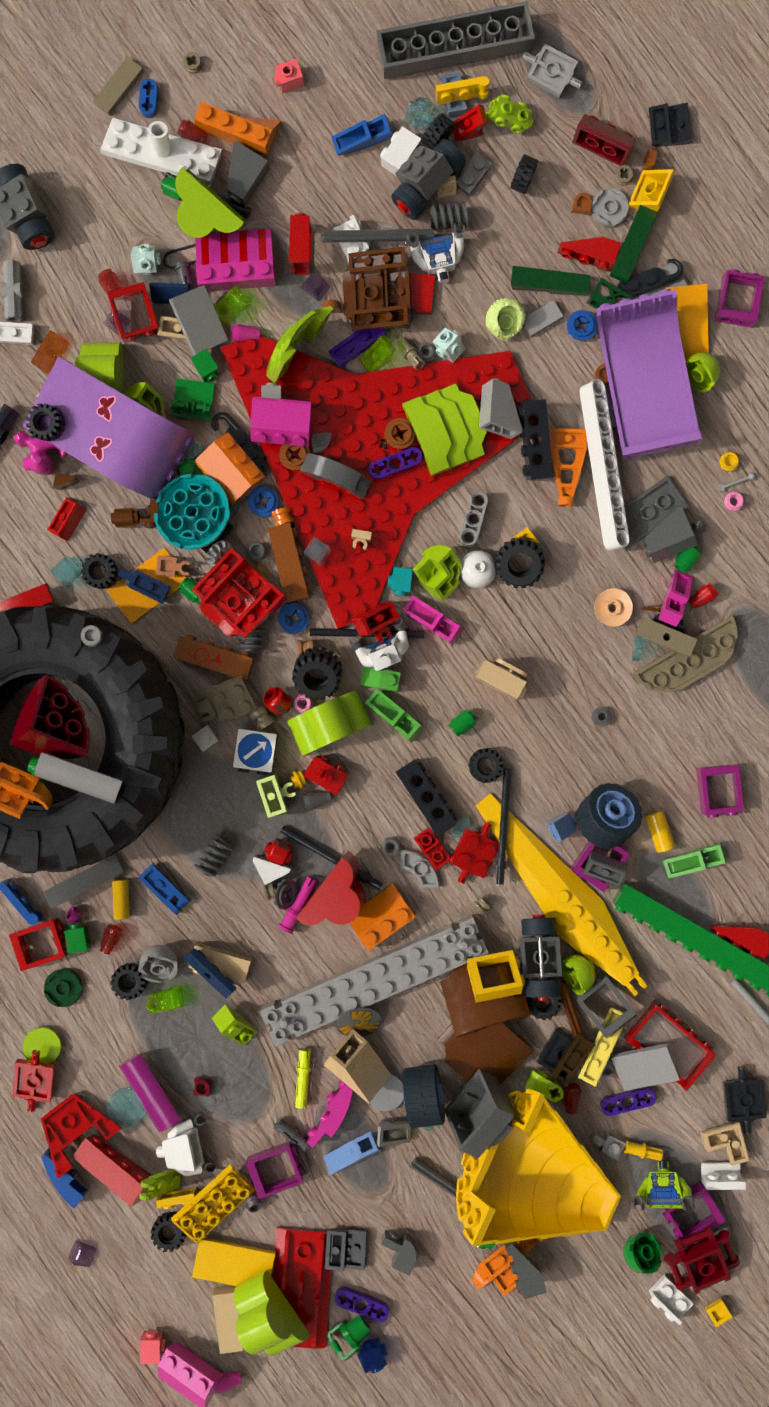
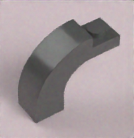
M307 453L300 469L301 472L313 479L334 484L361 499H364L371 483L370 480L361 476V473L341 463Z

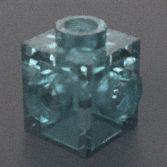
M418 97L408 104L404 121L412 127L421 130L426 125L429 126L433 121L435 106L428 99Z

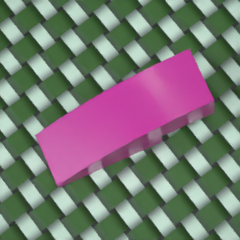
M678 570L674 571L662 604L659 620L675 627L678 625L683 617L685 604L689 599L693 580L692 576Z
M412 595L402 610L452 646L463 632V629L458 624L414 595Z

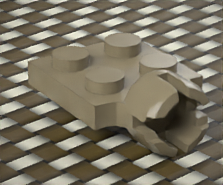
M242 675L207 688L206 693L208 696L196 702L197 713L202 715L200 719L203 722L219 718L223 724L258 709Z

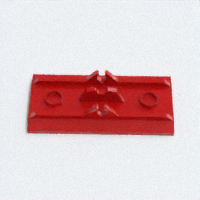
M277 1226L273 1280L310 1333L307 1340L293 1347L325 1348L331 1270L325 1269L327 1231L299 1230Z

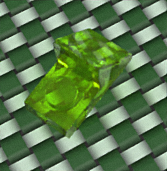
M383 335L359 360L367 372L377 371L393 360L392 354L396 350L386 335Z

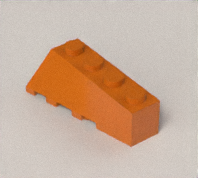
M203 102L200 103L194 118L197 130L232 144L236 140L253 152L268 157L281 124L279 120L234 115Z

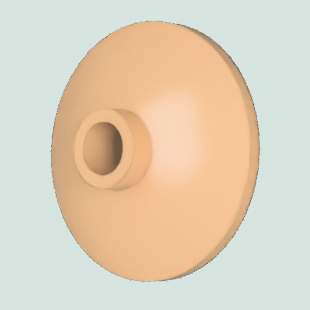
M610 588L601 592L594 604V611L598 620L604 625L611 627L620 626L628 621L633 610V604L629 595L617 588ZM610 605L615 606L614 612L609 610Z

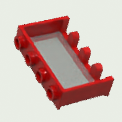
M652 1002L645 1013L623 1037L637 1049L667 1043L680 1074V1080L676 1082L687 1091L715 1058L716 1055L711 1051L713 1047L705 1040L700 1042L697 1039L699 1035L691 1028L686 1030L682 1026L683 1022L675 1015L673 1018L667 1014L669 1010L661 1003L657 1006Z

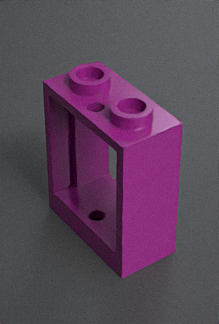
M736 269L727 270L722 276L715 321L752 328L758 320L765 277L759 276L757 273H740ZM728 283L754 287L750 313L724 309Z
M739 765L696 768L701 814L707 815V818H716L721 813H726V816L738 815V812L744 811ZM732 773L735 806L710 809L706 776Z
M588 841L570 869L602 892H605L610 883L602 882L597 878L584 874V869L581 868L595 847L594 844ZM622 844L613 849L621 854L618 861L625 863L630 854L626 852L628 848Z
M285 1142L247 1157L246 1165L259 1199L303 1183L304 1176L306 1175L303 1164H299L297 1159L299 1153L297 1147L292 1145V1142ZM287 1151L296 1175L266 1185L258 1161Z
M701 1181L690 1187L692 1198L701 1195L712 1213L711 1215L683 1231L672 1214V1211L675 1209H664L665 1212L662 1213L668 1224L673 1223L675 1228L672 1231L679 1240L704 1230L706 1226L714 1229L725 1222L724 1217Z

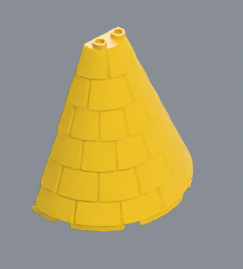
M526 1089V1092L522 1093L516 1090L507 1094L513 1106L514 1117L512 1125L514 1128L499 1144L488 1147L478 1159L466 1153L462 1157L461 1165L464 1166L462 1177L457 1179L456 1205L458 1219L464 1223L465 1229L463 1233L467 1240L477 1247L492 1243L497 1245L534 1238L546 1239L607 1231L616 1207L619 1204L620 1193L592 1159L585 1147L579 1143L558 1112L552 1108L544 1094L530 1089Z

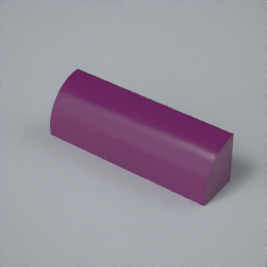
M141 1054L132 1056L118 1066L158 1132L165 1131L181 1121Z

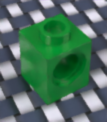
M207 348L190 358L204 382H212L218 378L220 370Z
M81 923L71 924L70 928L64 931L68 954L87 951L91 948L88 925L82 926Z

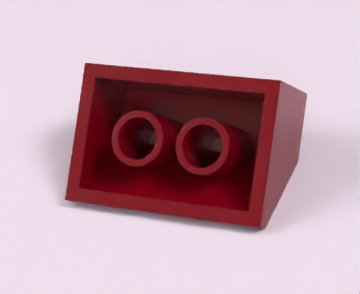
M584 114L577 126L572 143L621 166L625 165L636 139L630 133L621 132L613 125L599 121L595 116Z

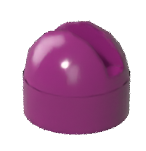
M71 906L67 912L66 920L72 923L79 922L81 920L79 915L83 916L82 911L77 907Z

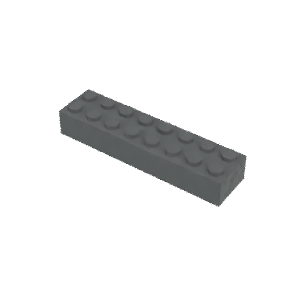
M528 1L376 31L377 47L384 79L531 51L535 41Z

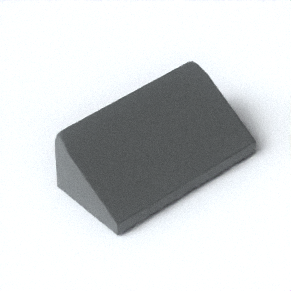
M593 851L584 869V874L619 887L628 873V865L626 863Z

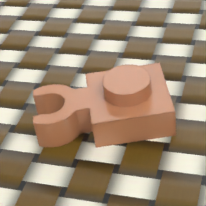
M158 556L156 575L176 577V573L179 572L183 576H189L190 573L184 572L183 567L185 565L191 566V563L188 561L178 563V558Z

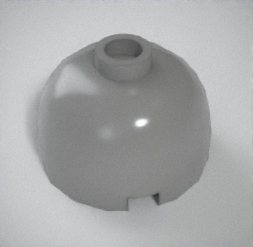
M154 945L142 953L138 970L142 973V977L150 982L160 983L163 982V979L167 978L171 980L177 974L178 959L171 948L164 945Z

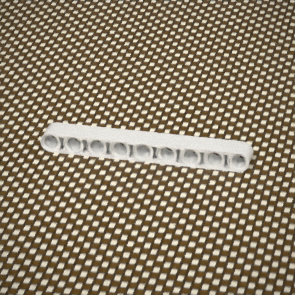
M595 379L580 388V398L603 543L608 551H614L629 544V533L606 389L600 379Z

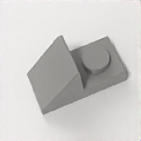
M381 1120L378 1126L377 1146L409 1143L411 1127L408 1121L390 1123Z

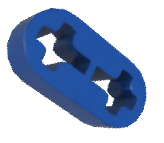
M145 79L140 85L139 110L142 116L148 119L156 115L158 108L159 90L153 79ZM152 86L153 89L150 90V95H148L146 89ZM149 102L151 108H149V111H146L145 108H147V103Z

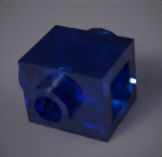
M379 1337L375 1339L370 1338L360 1345L361 1349L357 1352V1356L365 1373H377L387 1365L388 1349L385 1343H381Z

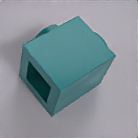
M393 567V575H389L387 587H391V592H394L395 596L405 597L406 594H410L412 569Z

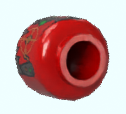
M274 687L268 689L264 694V705L273 714L282 715L290 710L292 698L281 687Z
M275 838L272 842L268 841L264 849L266 860L281 866L284 864L288 865L294 853L291 844L279 838Z

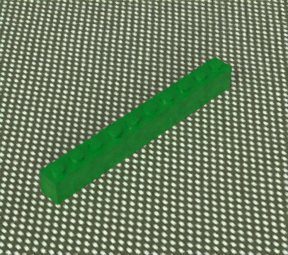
M624 882L622 883L612 901L616 905V910L623 914L629 912L633 915L632 919L641 924L643 921L650 924L649 929L658 934L660 931L667 934L665 938L674 943L677 940L683 943L682 947L691 953L693 950L699 952V957L707 962L710 960L717 963L716 967L725 972L729 969L734 972L733 977L742 982L744 979L750 981L749 986L758 991L761 988L767 991L765 995L769 997V965Z

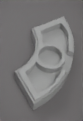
M401 849V869L413 873L419 880L420 888H440L437 873L431 863L416 852Z

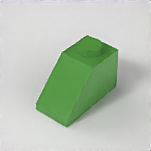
M363 666L360 685L397 692L401 673L385 669L375 671L372 667Z

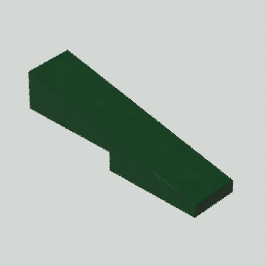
M642 205L639 206L611 270L610 277L627 284L658 212Z
M513 266L511 287L512 290L550 291V294L589 296L591 276Z

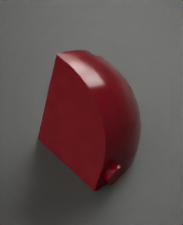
M46 674L30 692L20 712L10 744L37 755L45 752L62 759L80 758L88 754L90 744V732L84 718L85 712L79 701H75L68 692L69 689L65 685Z

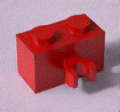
M386 601L352 618V621L359 636H366L376 632L377 641L383 642V632L386 637H392L391 631L385 626L400 617L393 602Z
M322 755L319 757L314 756L303 777L337 795L348 776L345 773L347 769L338 764L334 767L329 764L330 760Z

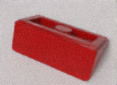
M66 497L47 530L68 541L83 517L86 508Z

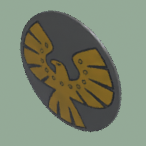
M355 1008L339 1016L336 1021V1028L342 1035L347 1036L353 1029L363 1037L372 1034L381 1026L382 1017L376 1010Z

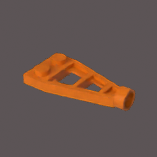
M549 428L552 469L559 496L558 506L572 507L574 506L573 497L587 450L586 430ZM560 449L576 451L573 464L564 465L561 463L559 458ZM561 470L573 471V478L570 484L562 483Z

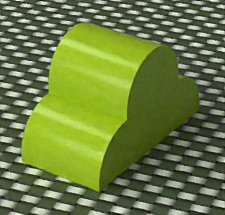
M186 166L180 169L176 176L175 185L177 193L183 201L177 210V222L180 229L186 235L201 238L208 235L213 228L220 232L230 233L238 230L243 225L245 219Z
M122 342L82 343L80 355L75 360V366L123 393Z
M357 690L329 700L287 721L302 756L372 725Z
M267 1270L235 1287L233 1299L239 1314L236 1321V1333L241 1346L246 1352L255 1355L264 1351L270 1356H275L308 1339L310 1333Z

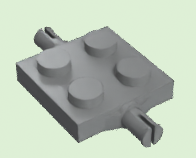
M544 44L542 50L536 56L525 51L522 60L532 64L526 80L560 98L564 89L569 84L580 89L583 81L573 77L578 61L547 44Z

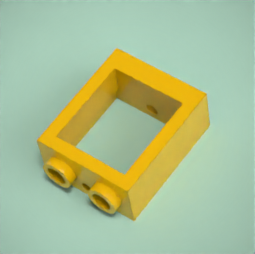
M513 950L467 959V970L476 1003L522 994L525 980L523 974L519 973V958L514 956ZM509 962L515 983L483 989L478 967Z

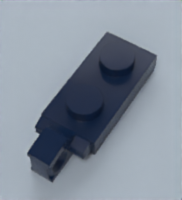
M120 569L118 576L126 579L125 585L161 604H164L172 588L138 570L132 569L129 573Z

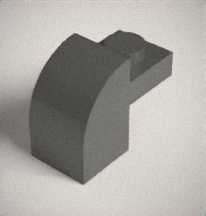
M384 1231L381 1237V1245L395 1251L392 1258V1268L410 1276L416 1263V1245L413 1238L407 1232H405L403 1238H400L393 1231Z

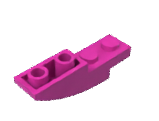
M342 1080L338 1083L340 1087L336 1092L331 1091L326 1098V1108L329 1112L326 1110L319 1120L321 1122L318 1126L314 1125L307 1133V1143L311 1147H314L325 1133L332 1138L346 1115L353 1090Z

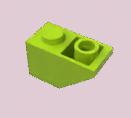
M224 1005L212 1017V1020L223 1035L243 1046L257 1033L251 1024L236 1010L227 1005Z

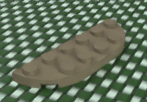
M733 616L727 617L695 636L694 638L697 639V642L690 657L671 650L635 671L632 675L641 685L657 692L678 691L699 680L726 663L733 654L738 636Z

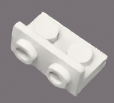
M352 215L349 221L333 228V230H363L360 220H356L354 215ZM370 242L339 243L348 264V253L370 251L369 248H371Z
M730 1162L701 1163V1182L706 1190H746V1182L740 1175V1164L731 1166Z
M665 1274L649 1289L652 1297L650 1300L658 1309L661 1307L665 1311V1316L672 1323L676 1321L681 1325L683 1323L681 1317L694 1305L692 1300L681 1290H677L674 1283Z

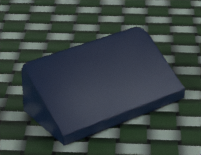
M149 283L153 303L170 304V299L190 291L187 284Z

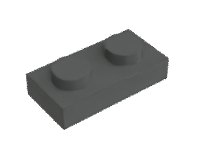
M476 152L456 179V187L470 196L491 168L492 163Z

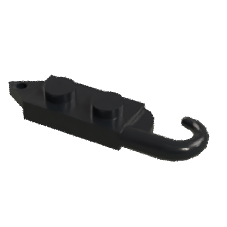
M668 259L667 263H673L677 266L676 273L667 276L661 268L654 267L630 276L627 284L619 281L617 287L636 297L680 279L683 275V265L677 259Z
M225 412L215 414L211 420L213 430L217 431L216 421L224 419L230 425L226 433L233 437L261 471L267 472L264 459L266 456L254 442H251V438L234 418Z

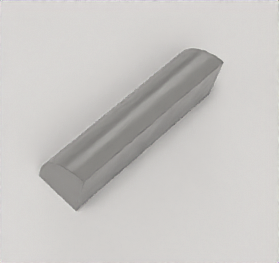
M41 752L34 776L113 804L123 780L45 752Z

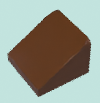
M56 473L53 487L56 490H61L78 484L79 480L71 475Z

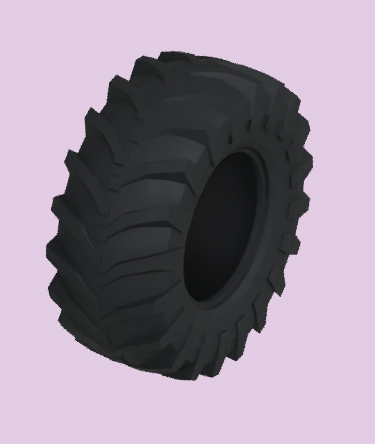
M63 606L14 607L0 612V715L7 702L17 691L25 685L41 679L46 674L51 677L60 676L72 681L91 697L103 720L105 749L97 771L123 780L114 804L78 792L67 800L53 801L49 810L44 809V806L37 801H34L33 804L29 802L20 819L0 811V862L22 873H36L37 871L46 870L48 872L72 871L86 865L95 864L127 847L164 810L182 767L181 754L185 739L184 722L180 716L177 692L170 681L167 682V676L159 660L151 652L147 651L143 644L127 630L89 612ZM94 625L101 630L103 639L98 646L89 647L83 643L81 632L86 626Z

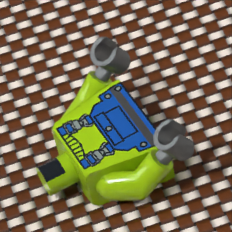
M658 1161V1172H649V1176L643 1180L637 1195L632 1199L633 1209H635L636 1205H641V1210L645 1209V1205L647 1208L684 1209V1211H686V1206L692 1205V1208L695 1209L691 1188L684 1178L679 1177L677 1172H670L668 1161Z

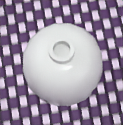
M475 550L467 553L462 558L461 564L463 568H461L460 578L467 586L481 589L488 586L495 579L497 566L494 558L489 553Z

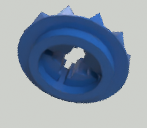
M585 310L574 312L567 321L568 334L573 339L580 341L589 340L597 330L595 316ZM579 322L582 324L588 323L584 328L585 332L582 329H576Z
M266 486L255 488L248 497L250 510L260 517L270 516L279 504L275 491ZM259 495H261L264 499H270L268 502H266L267 509H265L263 505H257L259 502H261Z
M290 603L280 610L278 621L284 631L297 634L308 625L309 615L302 605ZM295 611H297V618L302 621H295L291 626V620L286 615L293 616Z

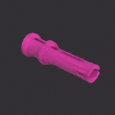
M309 876L306 877L291 908L286 909L283 921L277 925L280 929L290 934H293V928L298 921L296 917L304 908L310 894L318 881L313 879L309 886L312 879Z

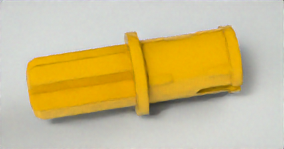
M625 1141L624 1153L640 1156L641 1159L645 1157L661 1161L663 1158L662 1149L646 1146V1143L638 1144Z

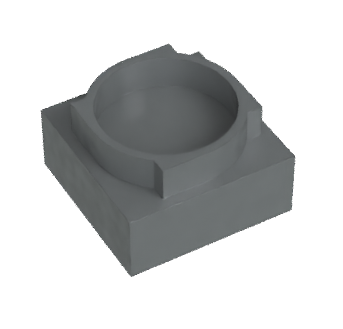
M480 1068L445 1108L446 1117L460 1151L477 1159L488 1147L499 1144L514 1128L512 1125L514 1117L513 1106L507 1093L502 1090L496 1076Z

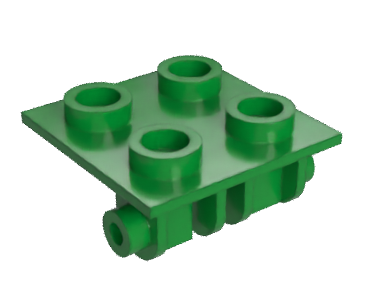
M177 379L174 401L171 403V409H173L172 417L210 421L215 383Z

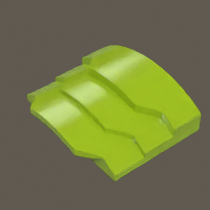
M331 306L310 311L302 319L290 326L282 335L273 351L267 368L266 376L273 383H276L287 371L296 352L294 349L296 344L303 337L312 343L321 333L333 310Z
M456 384L402 404L407 419L411 422L424 453V460L431 477L485 455L482 442L487 431L479 428V409L473 396L459 391Z

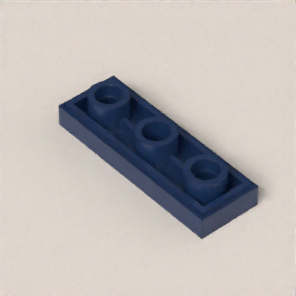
M193 948L184 958L225 999L236 990L233 981L229 977H225L215 964H211L200 950Z

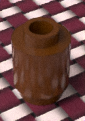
M134 508L114 509V513H111V522L115 524L116 528L140 525L139 510Z

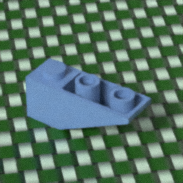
M370 1131L323 1156L330 1175H333L382 1151V1147L377 1146L376 1133Z

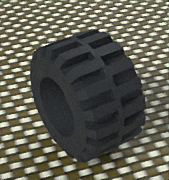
M519 537V539L512 538L511 541H506L497 554V573L500 575V579L505 581L508 586L513 585V588L517 589L518 586H522V589L526 588L527 585L531 587L535 581L538 582L540 580V576L544 573L545 560L541 547L539 548L538 544L532 542L530 538L523 539V537ZM525 553L532 559L531 567L525 572L512 570L509 566V559L514 554Z
M313 647V650L308 648L305 653L301 652L296 659L292 673V682H295V689H299L298 693L301 695L304 693L305 698L308 699L313 697V700H317V698L324 700L326 696L331 697L333 692L336 693L342 676L341 661L338 662L339 657L337 655L333 656L331 650L327 652L326 648L323 647L321 650L318 647ZM310 669H321L327 676L324 678H314L307 671Z

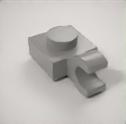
M594 1131L590 1137L592 1143L600 1146L599 1150L601 1153L618 1161L626 1145L625 1141L610 1133L603 1137Z

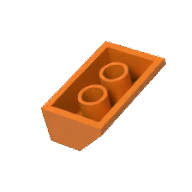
M229 433L215 440L194 461L206 476L214 479L224 489L231 506L259 487L265 478V475Z
M392 883L364 903L359 914L350 924L369 951L413 920L416 915L394 883Z

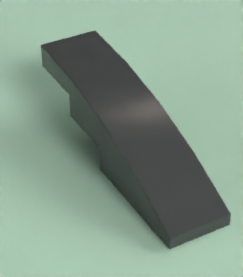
M116 855L42 893L50 908L53 909L124 871Z

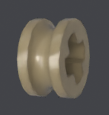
M194 52L187 53L184 56L183 63L185 69L191 74L199 72L201 69L200 57ZM195 60L196 65L191 64L190 66L189 61L193 62Z
M628 165L618 167L614 177L616 183L622 186L629 184L633 177V170ZM621 172H622V174H623L624 172H626V173H627V177H626V178L624 177V178L622 179V178L620 177Z
M270 882L269 885L263 884L267 901H270L276 893L273 882Z
M479 896V900L477 902L474 901L473 904L486 915L487 910L492 908Z

